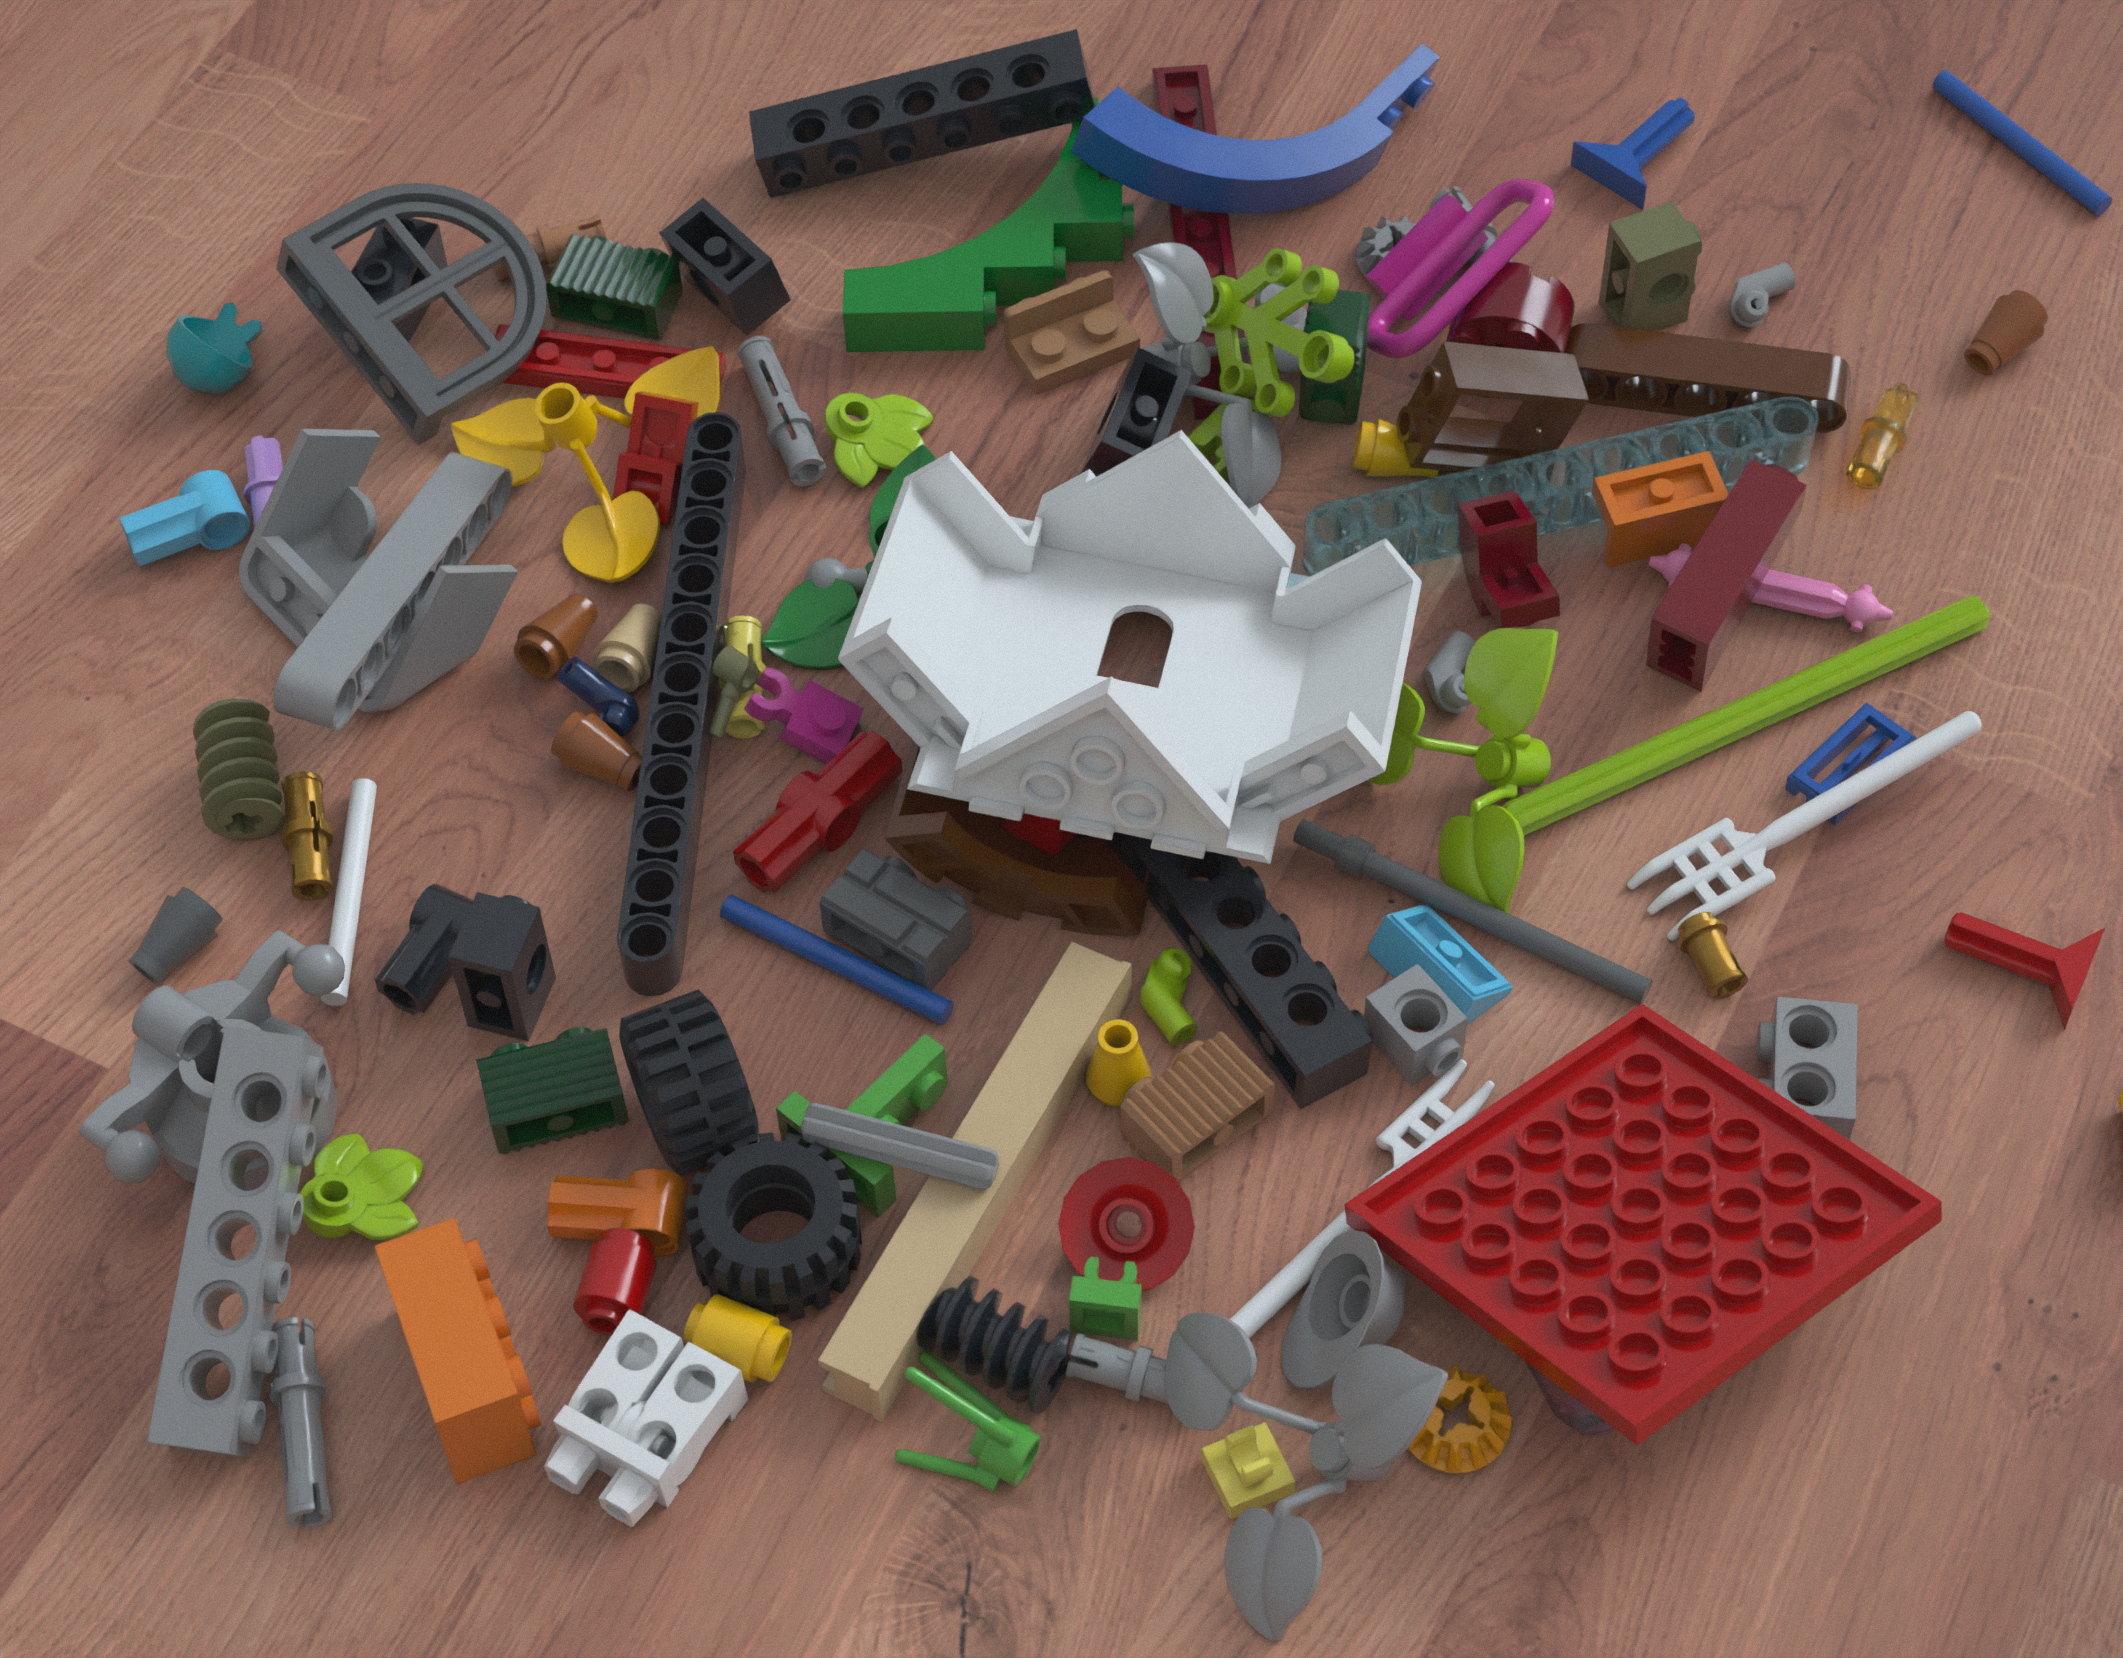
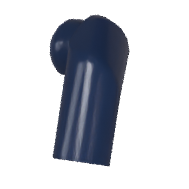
M577 656L572 657L563 665L558 673L557 681L599 712V718L619 736L623 737L629 734L632 725L639 721L640 710L636 700Z

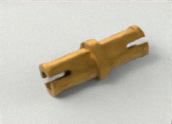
M295 772L287 775L285 781L281 783L286 811V824L281 830L283 847L289 851L292 895L297 899L313 901L325 898L330 894L329 891H333L328 847L333 842V830L331 824L325 820L322 777L313 772Z

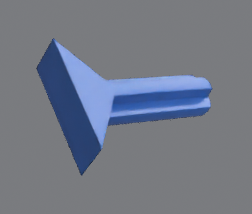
M1685 99L1669 100L1619 145L1573 141L1570 165L1643 210L1647 186L1640 170L1693 124L1695 113L1689 108V103Z

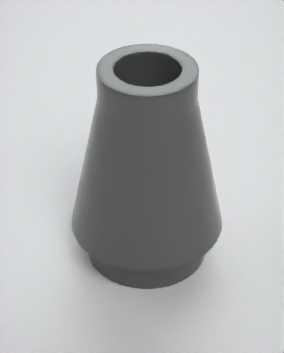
M182 887L174 897L166 896L140 946L128 961L144 977L159 985L168 974L217 937V933L214 930L222 922L223 918L204 899L193 891Z

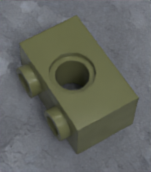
M1673 202L1609 223L1599 304L1614 326L1659 331L1688 320L1691 295L1694 294L1696 288L1694 277L1698 255L1702 251V240L1695 224L1691 221H1686Z

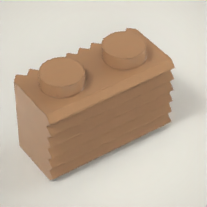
M1217 1032L1213 1039H1207L1205 1043L1202 1040H1196L1187 1045L1176 1057L1173 1067L1166 1069L1162 1076H1156L1154 1080L1151 1077L1142 1078L1130 1087L1120 1105V1133L1125 1141L1130 1142L1134 1150H1138L1141 1158L1156 1163L1179 1182L1274 1112L1275 1084L1224 1032Z

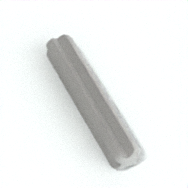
M820 1103L810 1104L802 1120V1138L806 1142L813 1144L816 1141L827 1148L981 1189L990 1188L998 1172V1153L994 1149Z

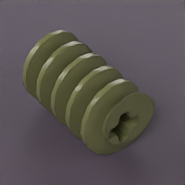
M232 698L217 701L202 710L195 718L193 735L196 741L195 755L198 761L197 775L200 781L199 794L203 804L201 813L204 824L217 835L227 839L242 841L261 839L272 835L282 827L285 820L283 809L280 806L282 801V793L278 786L280 775L275 765L278 759L277 752L273 746L275 734L272 726L267 723L270 711L262 704L249 699Z

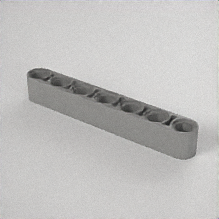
M451 452L446 456L284 665L274 691V708L278 713L333 730H341L395 659V655L439 566L464 565L503 513L512 486V472L509 468L455 452Z

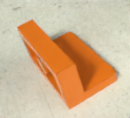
M1709 451L1594 478L1592 495L1608 530L1603 553L1607 566L1613 567L1647 559L1651 556L1668 554L1673 550H1677L1680 544H1688L1691 548L1696 547L1729 495Z

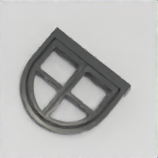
M427 183L397 184L366 193L284 238L276 270L418 445L438 433L442 417L500 384L523 364L535 346L546 312L547 292L543 269L537 254L522 231L507 216L489 203L464 191L442 185ZM422 217L450 222L472 232L486 244L440 270L399 219ZM383 224L426 276V279L384 303L377 305L333 250ZM503 262L512 281L515 309L511 325L498 342L456 288ZM443 297L487 352L438 380L394 324Z

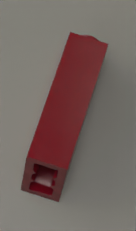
M1752 459L1749 461L1653 614L1646 666L1702 692L1802 511L1807 485L1799 482L1798 478L1791 471L1776 464L1765 466Z

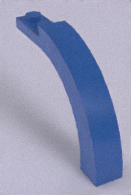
M1422 43L1359 105L1342 118L1310 133L1274 140L1227 138L1186 127L1146 107L1118 86L1083 117L1070 152L1114 181L1147 196L1178 206L1230 214L1269 213L1298 208L1316 203L1341 192L1359 181L1378 165L1394 133L1393 130L1403 117V112L1401 111L1407 105L1416 109L1433 89L1435 82L1429 77L1439 56Z

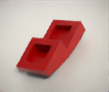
M645 391L635 393L627 452L619 454L612 500L626 492H641L650 499L656 508L660 523H671L678 502L687 431L690 424L697 418L699 402Z

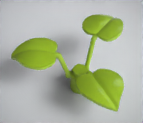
M1500 628L1489 631L1481 636L1472 647L1466 661L1464 673L1465 693L1471 703L1481 708L1476 716L1477 722L1495 735L1481 746L1425 738L1417 735L1425 715L1424 703L1413 688L1402 683L1386 771L1367 780L1378 785H1392L1402 780L1412 767L1414 747L1475 757V766L1479 775L1487 783L1497 786V788L1472 801L1470 816L1456 815L1446 821L1439 840V867L1446 885L1508 914L1510 913L1511 899L1523 867L1524 836L1520 823L1515 816L1506 808L1492 804L1503 798H1515L1517 796V787L1535 788L1540 786L1550 772L1551 756L1545 743L1538 738L1530 737L1529 734L1522 733L1527 730L1537 715L1550 679L1558 639V631L1553 629Z

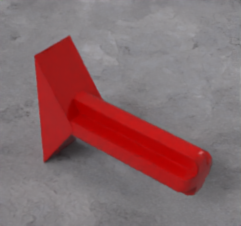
M1960 912L1952 917L1944 937V944L1959 952L2049 985L2065 1030L2105 928L2061 950Z

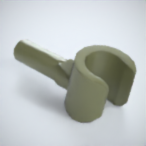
M732 646L725 647L718 654L713 665V674L726 683L707 732L718 738L723 737L734 705L738 701L740 694L748 692L753 688L759 678V669L756 663Z

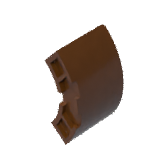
M914 740L912 741L884 837L893 849L912 867L936 884L943 879V876L947 877L953 882L975 892L973 904L1018 921L1023 910L1038 915L1063 919L1061 930L1093 935L1140 934L1149 897L1146 890L1150 875L1148 868L1142 884L1119 859L1105 839L1079 833L1058 854L1051 855L1008 833L1009 831L1004 827L1005 818L968 811L970 802L907 789L920 751V747Z

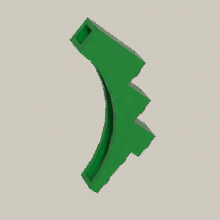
M1094 97L1095 106H1097L1098 97ZM1082 120L1072 123V129L1060 159L1040 188L1006 219L977 237L935 255L890 266L844 270L843 323L846 352L985 350L986 326H997V306H1013L1026 298L1036 297L1054 290L1055 282H1066V262L1123 261V238H1134V203H1122V184L1111 180V178L1095 170L1070 152Z

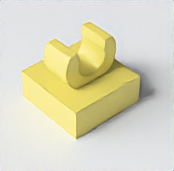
M1266 1422L1255 1427L1250 1425L1226 1435L1223 1440L1201 1448V1461L1230 1520L1240 1516L1247 1508H1260L1295 1493V1479Z

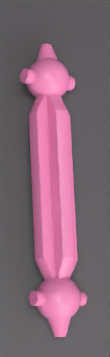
M1680 544L1677 550H1673L1667 555L1650 557L1649 566L1663 574L1664 578L1669 582L1668 589L1691 555V546L1688 544ZM1770 569L1752 600V603L1823 619L1844 615L1845 619L1851 624L1850 630L1855 633H1861L1863 627L1872 624L1874 621L1891 620L1893 612L1879 603L1875 595L1872 594V587L1870 585L1862 584L1859 590L1848 595L1833 583Z

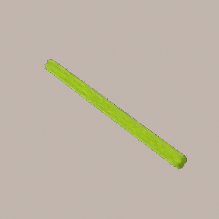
M1976 595L1967 596L1504 803L1502 807L1509 810L1519 821L1523 836L1977 633L1988 625L1987 619L1990 617L1988 607L1983 605L1980 597Z

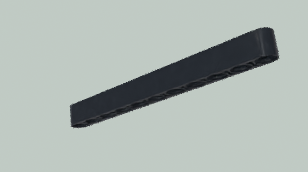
M720 412L706 413L697 417L690 424L687 431L617 933L625 981L633 991L645 996H658L671 991L679 983L683 971L712 735L707 732L716 711L719 678L713 674V665L718 654L724 649L723 625H726L746 476L740 425L732 416ZM671 845L669 847L659 848L661 846ZM664 898V899L661 900V901L649 902V901L654 900V899ZM651 952H657V953H658V954H656V955H654V956L642 957V955H644V954H646V953H651Z

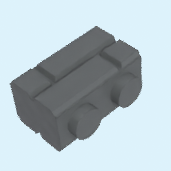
M862 849L845 869L844 875L842 877L839 876L821 897L820 911L824 932L889 971L930 991L945 976L950 965L953 966L967 950L973 939L971 911L968 909L964 899L950 888L941 886L935 890L919 881L913 870L904 861L894 856H888L884 860L867 849Z

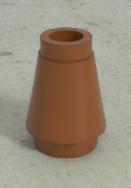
M2014 290L2009 295L1998 297L1970 346L1964 352V357L1970 367L1982 375L1989 376L1996 369L2040 339L2044 334V325L2048 321V314L2044 306L2034 296L2021 290Z
M570 594L565 600L522 627L518 632V641L514 646L515 657L522 668L540 679H550L554 675H558L563 665L576 655L592 624L597 620L598 613L593 603L580 594Z
M579 711L572 712L560 726L551 746V753L561 759V766L613 786L621 787L628 792L633 791L639 782L642 756L595 713H590L586 716Z

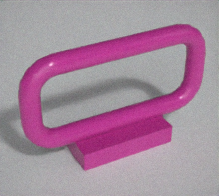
M1525 178L1512 179L1488 192L1469 212L1464 209L1455 197L1444 195L1365 277L1384 299L1368 318L1367 347L1375 353L1396 359L1413 355L1426 347L1541 229L1549 219L1555 206L1553 191L1540 182ZM1517 202L1530 204L1415 325L1399 335L1387 332L1398 318L1410 321L1489 239L1483 230L1504 209Z

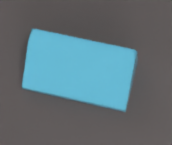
M1428 904L1418 905L1386 915L1368 945L1369 954L1394 978L1414 965L1419 964L1468 1018L1467 1025L1508 996L1513 988L1489 962Z

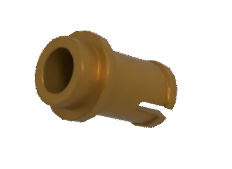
M1701 912L1689 917L1679 926L1680 938L1678 940V947L1681 952L1690 954L1711 998H1726L1740 991L1747 984L1748 976L1742 970L1725 937L1728 928L1723 920L1716 919L1711 912Z

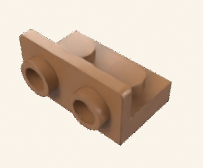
M1102 270L1087 277L1077 278L1067 285L1036 297L1026 298L1006 308L1004 311L1005 348L1036 395L1129 359L1134 355L1137 348H1140V337L1114 301L1113 278L1107 270Z

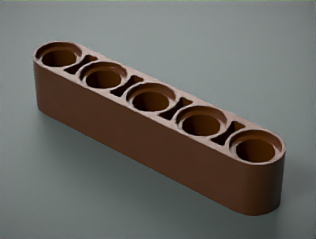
M1580 323L1571 326L1565 354H1574L1589 399L1587 403L1814 433L1835 431L1843 426L1847 419L1851 367L1846 360L1837 355L1593 323Z

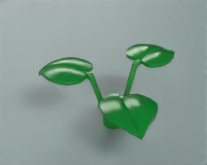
M920 445L895 467L880 487L872 502L869 516L871 525L869 543L874 559L904 478L936 460L925 445ZM874 560L866 564L867 578ZM813 578L794 588L783 600L771 627L762 638V643L765 649L772 655L793 666L814 670L840 668L843 665L838 660L860 598L857 600L853 587L839 578H836L834 583L827 588L816 586Z

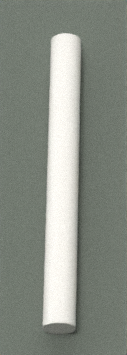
M364 778L356 779L352 782L328 946L334 947L342 956L345 972L344 979L337 989L329 994L321 995L322 1002L331 1006L346 1004L377 790L375 782Z

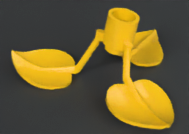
M709 346L683 353L653 367L641 375L629 388L624 400V406L629 415L632 417L635 393L641 391L699 402L697 417L706 413L716 412L720 399L719 357L714 347ZM556 383L545 388L537 399L519 398L510 400L475 417L451 423L453 437L461 455L509 468L512 472L511 487L520 486L536 478L544 466V452L555 450L556 444L563 449L573 451L601 504L588 506L576 513L569 521L563 533V551L572 567L579 573L592 579L613 584L616 581H623L638 572L650 559L660 534V519L656 508L650 499L638 491L626 492L611 501L609 492L585 449L592 444L596 437L598 427L596 414L628 429L631 426V417L600 404L594 395H590L584 400L578 390L571 384Z

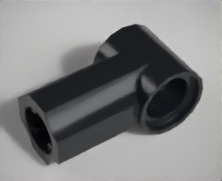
M439 884L430 885L420 895L411 913L409 933L374 979L378 992L386 996L395 1007L412 1015L415 1012H426L453 974L448 956L473 900Z

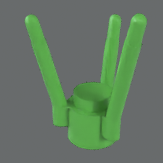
M928 1351L922 1352L919 1356L920 1362L956 1393L915 1367H908L905 1370V1377L923 1389L925 1393L979 1428L969 1448V1454L979 1459L978 1466L905 1449L897 1450L895 1459L899 1463L919 1467L920 1469L974 1481L992 1492H995L1001 1480L1017 1486L1032 1466L1040 1449L1042 1436L1033 1432L1030 1426L1011 1417Z

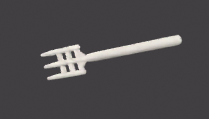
M1972 711L1961 713L1776 819L1757 834L1736 831L1732 820L1724 818L1653 858L1627 882V886L1633 890L1648 879L1674 866L1683 879L1661 893L1649 905L1647 912L1650 915H1654L1664 907L1691 892H1694L1703 903V905L1687 914L1669 931L1667 937L1669 940L1674 941L1680 937L1678 932L1679 926L1689 917L1701 912H1711L1716 916L1774 883L1776 879L1774 872L1763 865L1766 851L1790 842L1978 734L1982 727L1981 719ZM1719 839H1722L1731 850L1722 857L1712 846V843ZM1696 852L1707 864L1699 870H1696L1688 860V857ZM1740 864L1752 876L1743 882L1732 870ZM1717 877L1727 889V891L1718 896L1708 885L1710 881Z
M1460 1059L1377 1137V1145L1381 1149L1392 1153L1393 1168L1376 1179L1369 1187L1472 1119L1492 1093L1495 1084L1490 1080L1487 1081L1473 1096L1453 1112L1440 1100L1451 1090L1467 1066L1466 1061ZM1426 1113L1441 1123L1435 1131L1420 1120ZM1406 1132H1409L1422 1142L1416 1149L1401 1139ZM1345 1210L1230 1318V1320L1241 1327L1249 1339L1311 1280L1318 1260L1330 1242L1336 1236L1348 1230L1356 1231L1346 1223Z

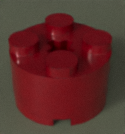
M1508 262L1451 321L1446 342L1565 353L1575 311L1573 297L1567 287L1552 275L1549 276V281L1546 282L1531 275L1532 266Z

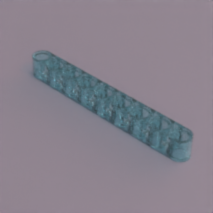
M1781 397L1323 503L1314 507L1305 519L1304 569L1309 576H1313L1384 538L1391 543L1409 566L1461 554L1458 504L1515 490L1537 522V536L1602 521L1603 518L1592 495L1595 477L1707 451L1710 452L1727 491L1732 490L1751 459L1765 466L1768 464L1782 466L1796 475L1803 472L1809 466L1819 421L1818 413L1812 404L1801 398Z

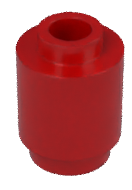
M611 1228L604 1231L601 1240L593 1243L573 1302V1308L577 1315L583 1319L584 1325L593 1332L612 1336L629 1309L642 1316L657 1267V1262L653 1257L654 1244L646 1236L629 1229Z

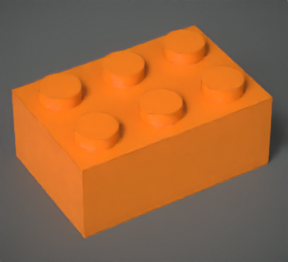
M454 1217L375 1245L379 1262L456 1485L536 1456L529 1430L542 1426L532 1397V1390L519 1354H516L505 1314L499 1298L493 1290L490 1274L477 1238L463 1242Z

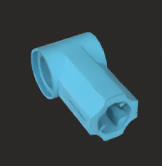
M219 470L199 472L189 477L183 483L178 496L119 518L139 567L198 544H202L203 547L210 550L227 549L241 542L250 530V520L230 478L226 473Z

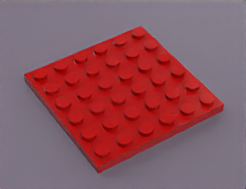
M1644 1004L1639 1005L1344 1204L1346 1223L1356 1231L1366 1232L1377 1242L1380 1250L1636 1446L1942 1221L1941 1200Z

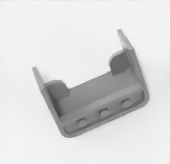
M301 429L241 557L239 575L245 593L297 647L300 646L368 558L366 553L375 536L377 517L372 502L357 485L380 439V436L374 430ZM512 565L439 566L395 655V659L358 709L364 712L392 710L476 654L518 571Z

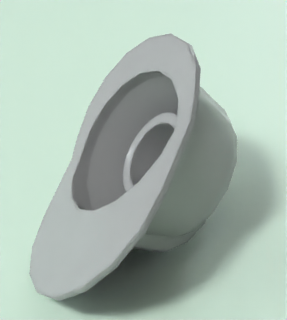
M1348 1230L1336 1236L1323 1250L1314 1269L1310 1284L1290 1320L1282 1342L1281 1363L1285 1377L1297 1388L1313 1390L1328 1384L1336 1377L1343 1361L1351 1352L1367 1344L1383 1345L1387 1343L1400 1325L1405 1308V1275L1402 1271L1391 1267L1383 1261V1256L1377 1242L1366 1232Z

